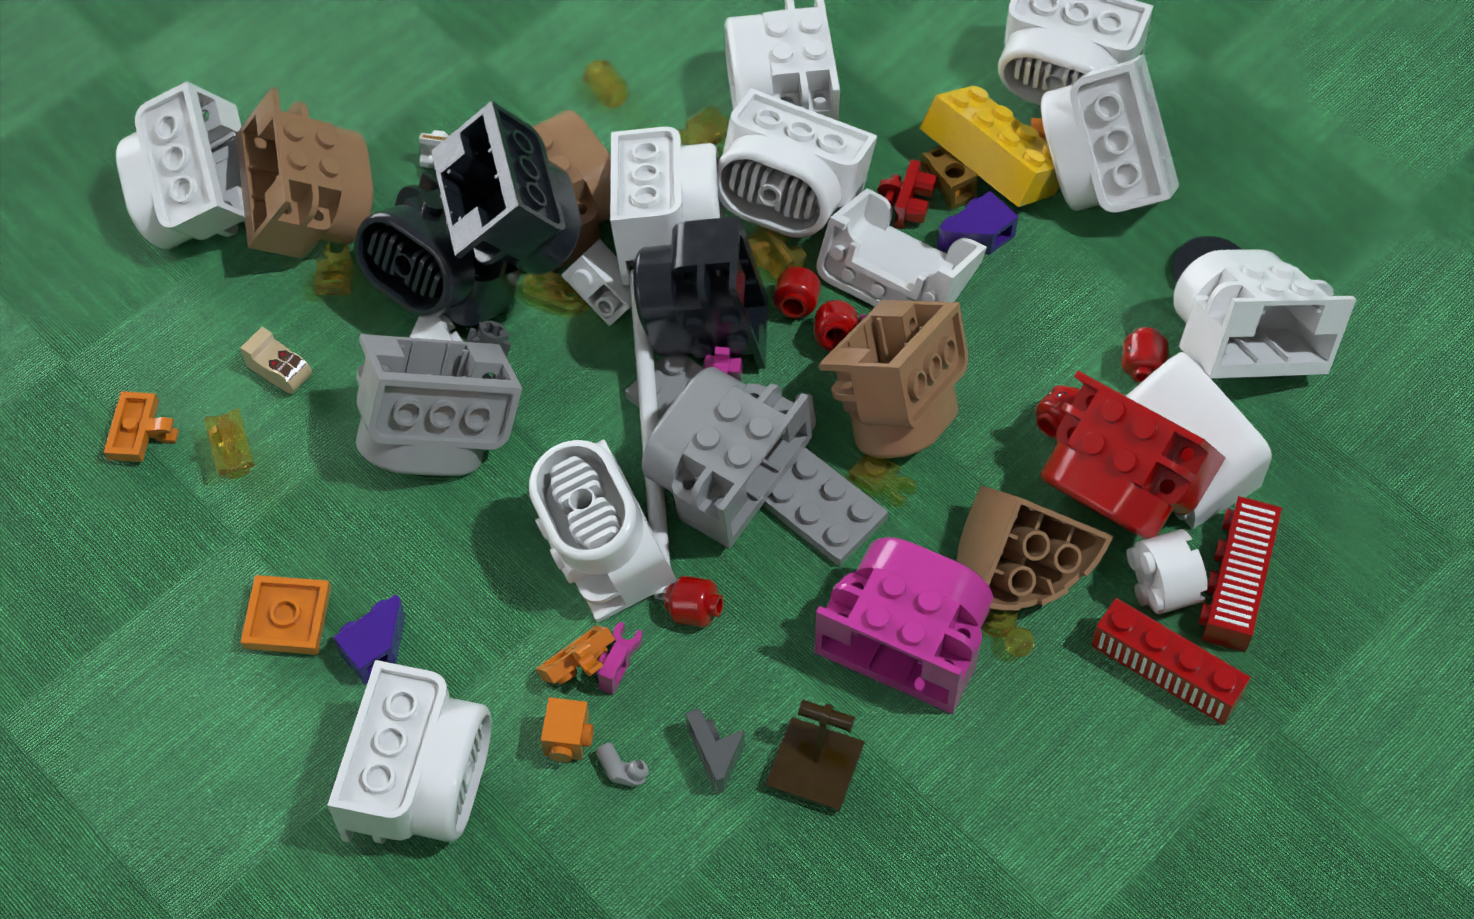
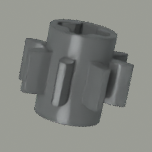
M494 321L480 322L477 329L470 328L466 342L500 344L506 358L512 344L508 341L510 334L506 332L501 324Z

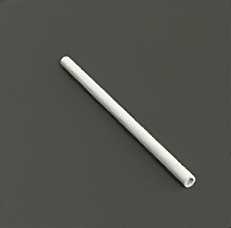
M633 270L629 272L644 453L648 439L658 424L659 419L653 349L637 313L634 297ZM645 476L648 523L670 565L664 487ZM669 586L656 591L654 598L665 600Z

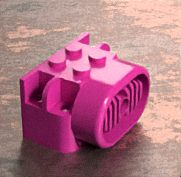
M892 537L877 539L868 547L856 572L844 576L840 583L835 584L827 607L819 606L817 609L814 653L953 714L977 666L982 640L981 627L991 609L989 607L993 602L992 591L977 573L959 562L903 539Z

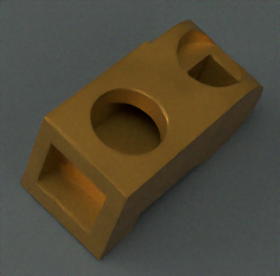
M939 145L920 155L919 161H921L923 172L937 176L936 187L944 195V203L950 210L977 198V174L945 148Z

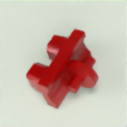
M910 160L903 183L901 182V176L894 174L891 179H883L878 185V194L885 197L891 204V207L893 203H896L895 211L897 215L893 227L904 229L906 220L924 223L929 201L914 198V195L932 198L937 176L920 171L921 161Z

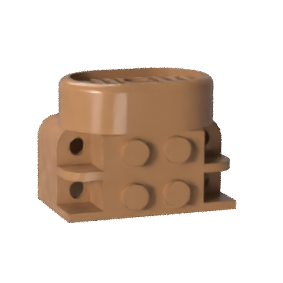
M271 87L236 134L248 248L302 258L307 256L319 240L342 245L353 243L359 225L371 214L373 204L372 174L368 147L364 137L357 131L309 118L308 107L304 102L295 101L287 112L281 111L278 88Z
M565 110L533 126L543 140L548 159L568 173L581 215V230L572 253L558 268L547 273L548 275L578 260L599 239L601 240L599 224L610 219L611 155L584 119L572 110Z
M881 300L819 363L820 371H836L838 380L831 388L833 398L842 401L844 411L850 413L856 446L864 454L876 458H898L918 453L931 446L956 418L959 408L955 384L964 375L968 365V350L960 302Z

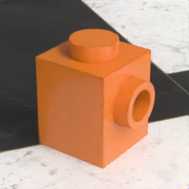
M549 697L541 736L544 756H549L550 759L557 762H570L572 759L582 760L584 747H591L594 733V724H589L590 716L587 702Z

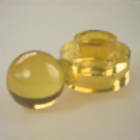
M990 609L981 627L983 631L995 637L1005 636V649L1014 657H1024L1031 653L1035 644L1034 637L1028 629L1016 627L1018 611ZM993 612H1002L1004 614L997 615Z

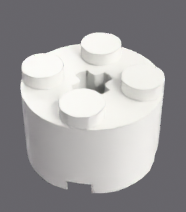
M1180 529L1138 541L1134 547L1127 549L1128 563L1135 570L1138 584L1135 585L1136 598L1141 606L1149 605L1156 614H1163L1201 603L1205 600V597L1200 596V592L1207 591V576L1204 563L1198 549L1190 550L1186 541L1192 540V538L1185 530Z

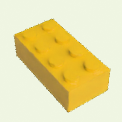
M973 85L935 96L919 129L1017 207L1056 194L1059 183L1048 143L1038 136V132L1033 127L1021 123L1013 116V112L1010 109L998 105L988 97L989 95L984 89Z

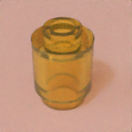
M595 60L586 67L583 82L602 105H607L608 108L613 109L619 107L627 100L629 96L627 83L608 60Z

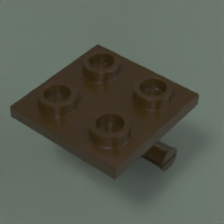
M803 699L798 710V716L818 721L819 726L791 717L765 788L839 813L865 741L831 730V726L851 733L856 716L836 711L833 705L827 703L824 707Z

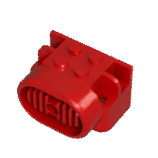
M1077 370L1074 377L1083 386L1071 405L1064 403L1061 408L1066 414L1056 432L1058 444L1044 465L1040 477L1047 484L1145 540L1156 537L1171 513L1186 515L1198 506L1226 457L1202 437Z

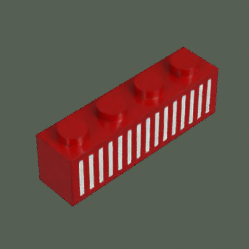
M1238 496L1234 509L1226 508L1221 529L1228 531L1226 540L1219 539L1213 559L1220 562L1218 572L1211 570L1206 592L1211 593L1212 598L1210 604L1203 603L1198 620V625L1204 626L1201 640L1243 652L1247 651L1254 633L1282 507Z
M1115 598L1097 624L1091 644L1093 648L1222 725H1225L1242 699L1251 678Z

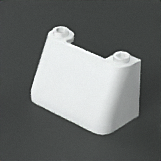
M868 188L830 217L817 259L816 267L818 274L827 283L873 306H876L881 300L954 302L981 264L987 248L972 239L960 238L950 246L946 254L889 226L893 212L891 204L885 197Z
M1180 352L1168 359L1126 395V397L1202 437L1226 457L1198 506L1186 515H1176L1180 520H1185L1192 529L1236 503L1238 496L1246 497L1262 486L1272 457L1268 443L1187 353Z

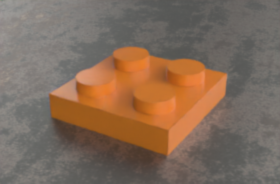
M255 575L240 641L243 649L318 655L331 591L330 582L326 580Z

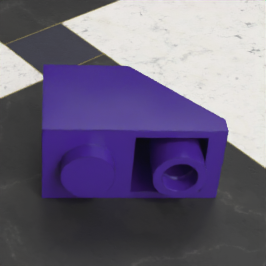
M989 191L981 198H974L967 204L964 210L955 216L947 217L939 226L937 248L942 252H948L950 246L956 240L968 238L986 246L985 254L991 255L1015 237L1018 216Z
M397 594L389 599L377 602L369 613L357 621L348 622L334 636L339 654L364 685L368 684L375 660L393 664L397 662L406 616L401 599Z

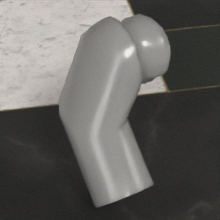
M613 743L603 744L596 749V755L610 781L631 787L639 786L645 782L649 769L644 761L638 760L637 762L631 761L630 763L621 761Z

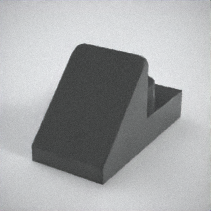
M698 708L686 713L687 731L716 795L724 793L743 751L745 732L742 730L720 739L713 720H705L701 709Z

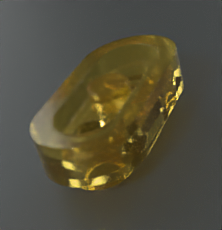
M549 272L543 275H532L528 273L523 280L524 296L533 305L566 317L580 316L589 307V304L559 274ZM537 283H544L543 285H540V286L535 285V284H537ZM570 293L576 294V295L573 296V297H567V296H566L567 294H570Z

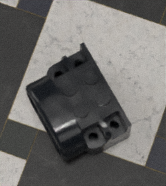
M490 101L431 150L440 189V199L445 210L446 225L450 232L456 257L461 259L474 249L477 260L485 265H491L496 261L504 259L532 275L549 273L558 268L569 257L578 241L581 230V215L573 185L568 173L548 159L543 140L532 126L495 102Z
M428 172L422 173L418 186L408 185L399 191L394 207L366 217L359 225L355 236V257L364 278L376 290L415 316L431 318L443 314L457 324L474 326L504 314L509 310L522 270L504 259L496 261L491 265H485L477 260L474 249L461 259L455 256L450 232L446 225L443 202L440 199L438 180Z
M740 216L680 222L672 229L671 245L643 247L638 251L633 270L636 309L649 343L657 355L693 354L695 359L705 358L706 355L715 356V346L730 348L731 358H735V355L753 354L758 369L766 368L768 296Z

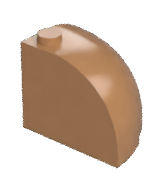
M980 485L963 528L956 562L973 570L988 584L993 594V602L989 608L1020 610V608L1037 604L1045 605L1069 592L1067 589L1074 585L1082 576L1087 577L1093 571L1106 552L1113 536L1018 496Z

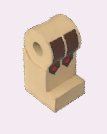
M261 327L240 347L246 366L287 393H294L313 374L311 367L301 356L290 352V349L275 340L273 333L264 327Z

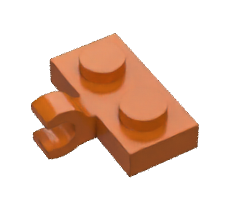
M121 391L104 449V454L108 460L143 462L149 437L167 444L176 443L179 430L178 428H172L174 420L167 417L155 418L159 399L155 393Z
M595 625L535 669L543 681L553 684L556 682L562 684L573 678L578 672L576 670L578 666L587 675L591 676L604 667L602 662L597 661V659L604 652L608 651L606 646L613 642L615 638L608 627Z

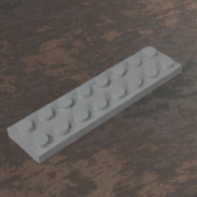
M686 355L662 356L654 364L659 421L690 380L703 370L701 366ZM636 380L625 390V395L628 400L639 408L638 382ZM807 448L802 450L762 505L839 567L888 519V511Z

